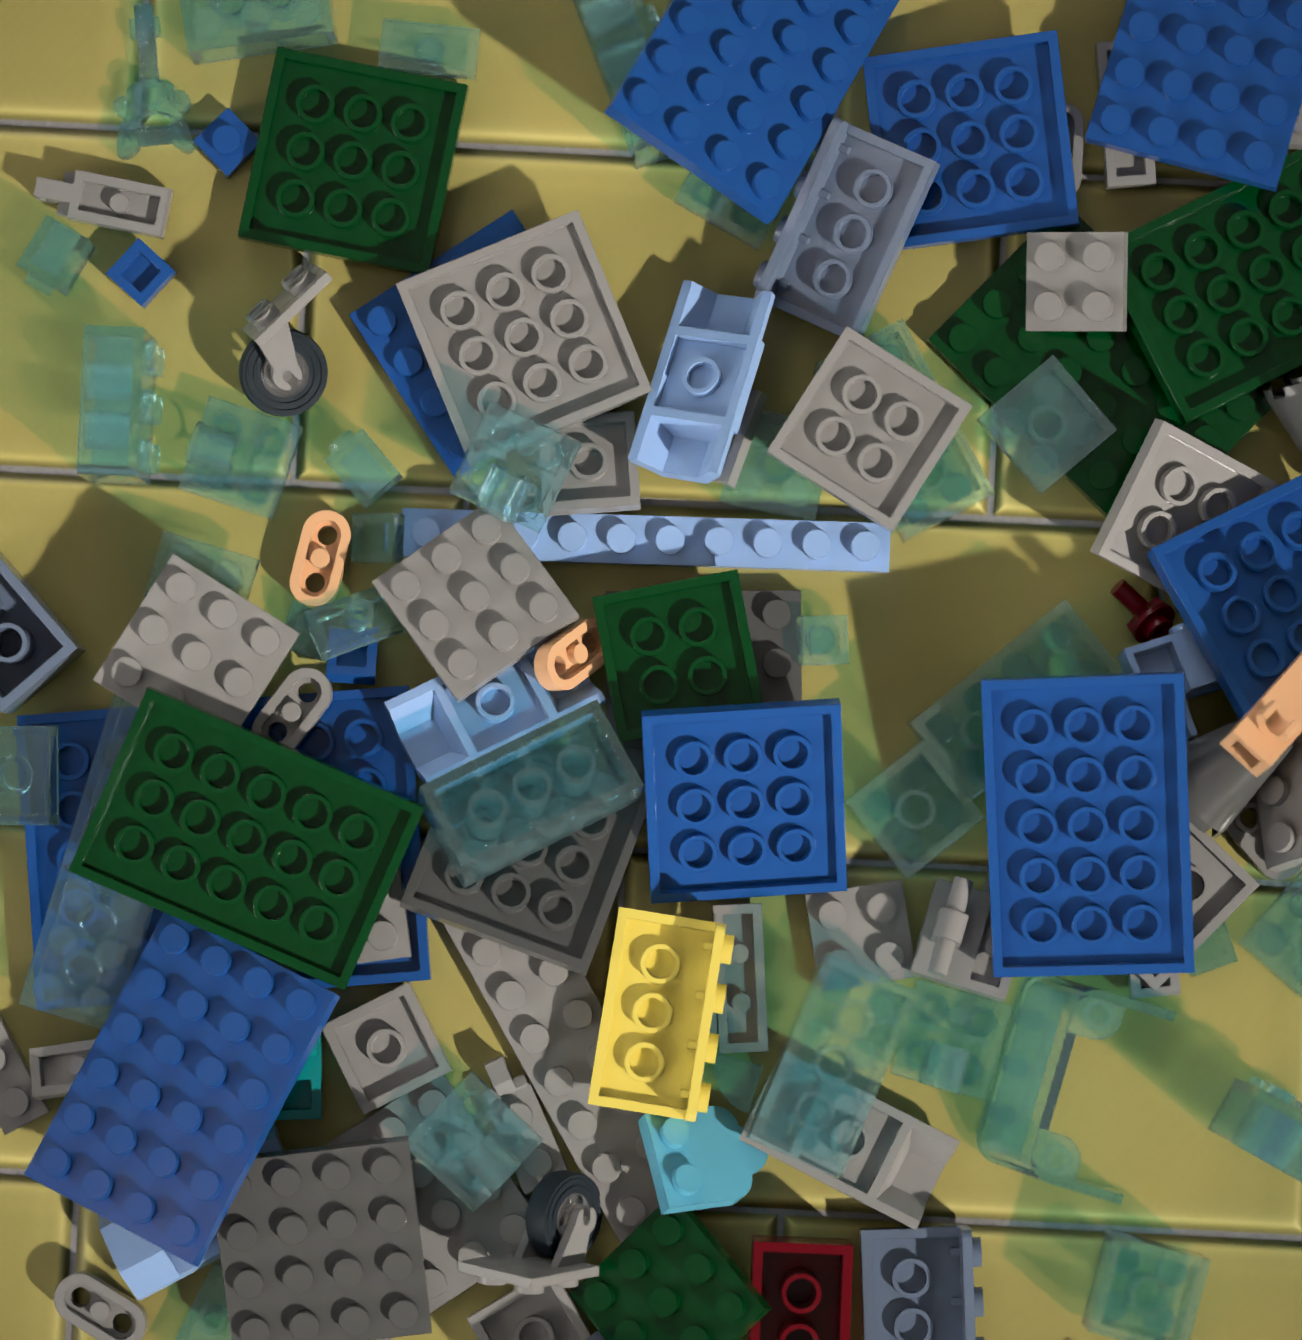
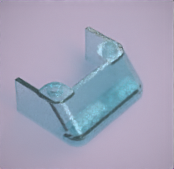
M1058 976L1026 977L1020 983L976 1131V1145L979 1152L988 1161L1049 1184L1121 1205L1124 1195L1114 1187L1077 1177L1081 1163L1080 1151L1077 1145L1067 1136L1049 1131L1050 1123L1076 1035L1095 1040L1110 1037L1120 1027L1125 1008L1174 1021L1176 1012Z

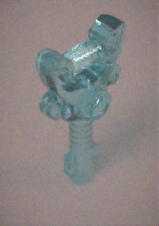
M152 4L134 5L135 18L129 19L130 37L132 40H137L141 80L127 88L126 93L128 96H118L113 102V110L119 118L123 119L116 143L117 155L121 160H129L140 151V147L172 144L183 153L191 154L195 150L194 138L188 123L181 115L189 111L192 105L190 97L183 90L175 91L173 84L169 81L159 79L155 39L161 38L159 16L154 17ZM152 114L170 119V125L138 128L139 121Z

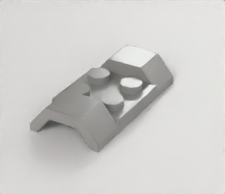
M784 1050L772 1068L739 1137V1140L914 1230L917 1229L921 1221L926 1203L943 1168L960 1142Z

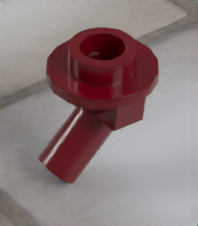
M1124 579L1120 580L1112 588L1110 593L1134 615L1127 623V627L1137 642L1144 643L1169 634V629L1173 627L1172 622L1175 618V611L1169 604H1166L1157 596L1147 602Z

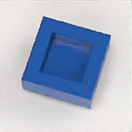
M227 108L193 142L229 179L255 154L258 138Z
M139 238L106 272V275L143 309L177 274L174 269Z
M329 629L326 676L330 682L375 685L378 632Z

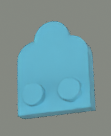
M708 1106L707 1113L697 1112L696 1122L653 1114H644L638 1120L661 1215L730 1206L737 1203L749 1192L752 1186V1174L757 1173L767 1161L768 1154L739 1140L744 1126H739L736 1118L728 1110L719 1106Z

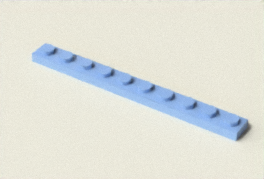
M402 508L401 557L407 558L474 510ZM503 511L540 562L889 573L890 532L872 522L617 514H576L543 517V512Z

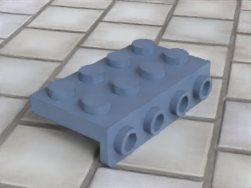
M835 117L830 125L826 127L814 148V152L817 154L810 170H804L797 180L794 188V197L797 199L790 215H784L779 221L773 238L774 242L777 243L769 261L764 260L755 274L753 286L756 287L754 297L762 291L773 292L775 299L772 306L838 336H841L846 326L863 336L940 164Z
M968 1225L918 1226L916 1230L910 1227L859 1228L863 1340H984V1337H976L975 1317H983L984 1300L982 1287H974L973 1267L982 1266L981 1238L972 1237V1231Z

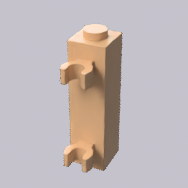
M1302 651L1219 743L1256 778L1271 767L1302 732Z

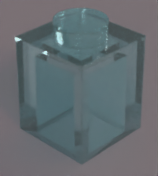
M46 215L16 265L28 274L24 282L48 297H50L53 290L67 297L96 246L88 238Z
M363 428L356 434L351 430L346 431L328 447L332 454L325 461L365 509L370 507L403 479L399 471Z

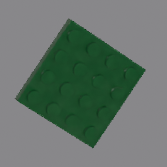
M277 47L238 230V238L409 274H420L430 270L434 260L468 97V85Z

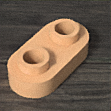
M331 510L318 511L306 520L302 529L289 584L294 597L309 607L317 608L329 604L335 599L340 589L352 543V529L348 521L337 512ZM327 527L334 528L337 532L335 542L330 545L322 544L319 539L320 532ZM314 574L322 575L324 578V587L319 592H311L307 587L309 577Z
M596 618L575 621L539 647L534 658V672L543 688L549 691L572 689L605 665Z

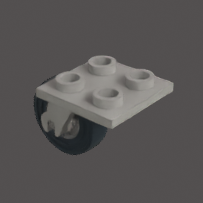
M313 263L306 269L303 265L294 268L280 284L284 290L271 302L267 298L261 300L245 317L249 323L242 330L252 341L247 345L240 359V384L247 398L258 409L270 415L285 417L300 414L308 410L319 400L326 387L328 366L323 351L311 337L299 330L289 328L288 324L301 309L333 280L326 271Z
M560 1170L546 1175L535 1187L530 1197L526 1212V1229L517 1251L458 1261V1271L478 1276L477 1282L483 1285L499 1286L507 1283L514 1285V1292L527 1295L544 1293V1286L549 1285L558 1288L577 1287L578 1280L599 1276V1266L585 1263L586 1252L593 1245L602 1222L603 1211L600 1207V1191L591 1178L574 1171Z

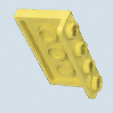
M619 907L588 1104L684 1119L691 1122H696L697 1112L707 1113L712 1083L702 1082L705 1062L715 1064L719 1034L710 1033L713 1013L723 1014L727 984L718 983L721 963L731 964L735 935L725 934L727 924Z

